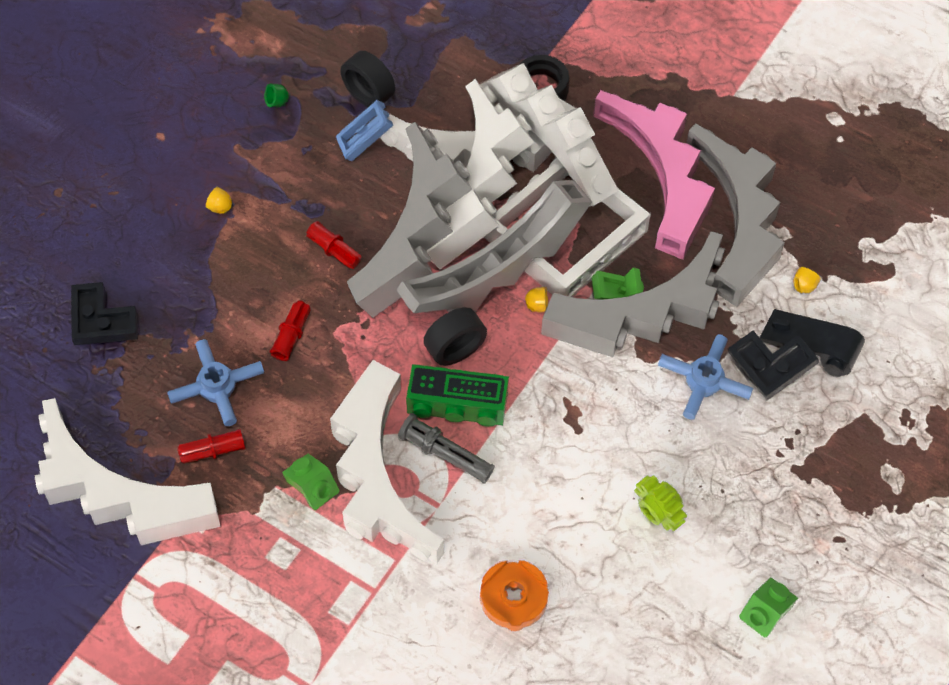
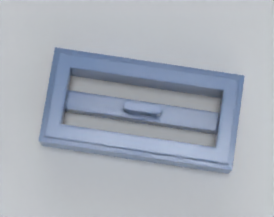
M376 100L336 135L345 159L353 161L394 126L392 121L388 119L389 114L384 110L385 105L383 102Z

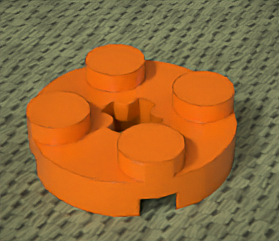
M519 560V563L502 561L495 564L486 572L481 583L480 603L484 613L495 624L506 627L510 631H520L523 627L534 624L542 617L547 608L549 592L546 578L535 565L527 561ZM508 588L513 591L517 588L521 589V599L518 601L509 600L506 590Z

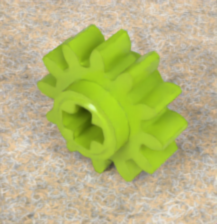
M647 475L635 485L637 488L634 492L640 497L638 499L639 508L653 524L659 525L662 523L666 531L671 529L674 532L686 522L687 514L681 510L684 507L682 498L669 483L664 481L659 483L654 475L651 477Z

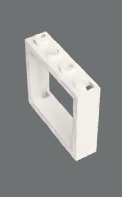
M555 158L549 165V168L542 174L533 176L524 189L520 192H514L508 198L506 204L493 214L499 226L484 237L487 241L491 243L508 230L506 226L538 201L553 181H561L567 175L570 176L558 158ZM619 190L602 202L626 221L564 275L543 258H533L524 271L542 287H546L547 291L551 294L556 293L573 297L592 281L591 277L597 270L603 271L648 232L651 214Z

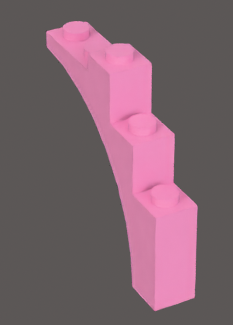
M600 90L595 100L594 117L614 126L643 151L655 169L662 187L665 212L658 230L655 249L683 260L711 207L715 190L714 187L707 185L703 181L692 179L698 166L701 150L694 148L690 144L679 142L684 131L687 113L661 103L653 111L643 105H637L615 94H609Z

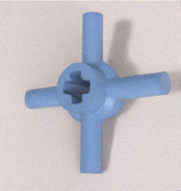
M716 335L707 356L700 357L691 364L662 354L658 366L686 376L687 384L692 391L683 412V416L687 419L694 420L703 398L713 395L720 389L748 400L751 397L753 387L725 377V372L719 362L728 341L723 335Z
M206 339L199 340L195 345L203 367L195 383L167 392L170 403L173 404L201 395L210 402L217 403L224 425L232 426L237 420L229 397L235 388L236 382L263 374V366L261 361L231 370L224 364L215 362Z

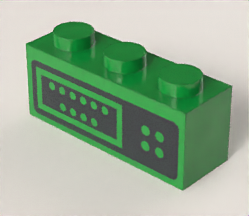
M412 364L406 396L407 413H414L419 418L439 417L445 418L450 422L470 421L487 427L494 425L503 426L509 376Z

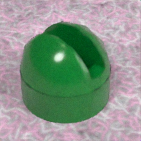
M269 83L264 93L266 105L268 107L284 106L289 100V92L285 86Z

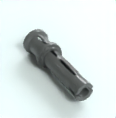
M411 413L406 418L399 430V439H407L421 447V452L426 455L432 453L438 455L484 484L494 471L495 465L486 462L467 449L445 438L440 428H432L418 420V416L414 413Z

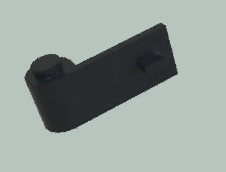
M777 309L773 310L759 337L765 343L782 347L799 335L813 353L820 356V361L825 371L835 377L851 373L865 344L864 336L851 327Z

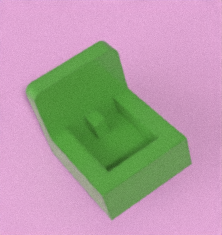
M632 268L625 276L597 270L591 277L594 299L598 300L628 297L642 293L644 289L640 269Z
M310 454L297 459L289 468L282 472L287 483L304 495L313 510H317L339 493V488L328 467Z
M770 577L753 593L740 613L739 618L766 638L770 635L778 621L794 606L798 597L791 593L785 585Z

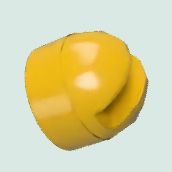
M219 187L212 190L206 201V208L218 214L226 213L232 206L230 195Z
M799 267L794 275L793 285L800 293H811L817 288L821 277L811 269Z
M536 287L527 292L525 301L531 311H546L548 306L546 287Z

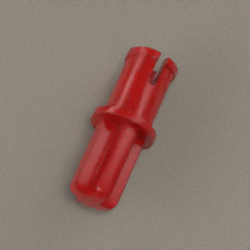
M315 221L309 226L306 237L322 247L327 256H334L351 269L358 266L362 259L361 255L343 242V237L340 234L335 235L319 221Z
M301 300L293 303L285 322L279 325L280 332L269 351L271 356L280 361L289 360L297 339H301L303 336L302 328L311 311L310 305Z
M241 429L212 437L210 433L207 434L208 438L180 444L178 446V454L181 463L185 464L213 457L215 460L217 455L241 449L244 450L245 445Z

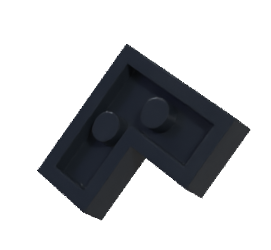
M103 282L71 285V330L73 344L84 345L138 339L136 306L105 309V287Z
M754 330L728 348L729 354L766 400L773 397L819 363L818 357L799 335L774 353L768 349Z

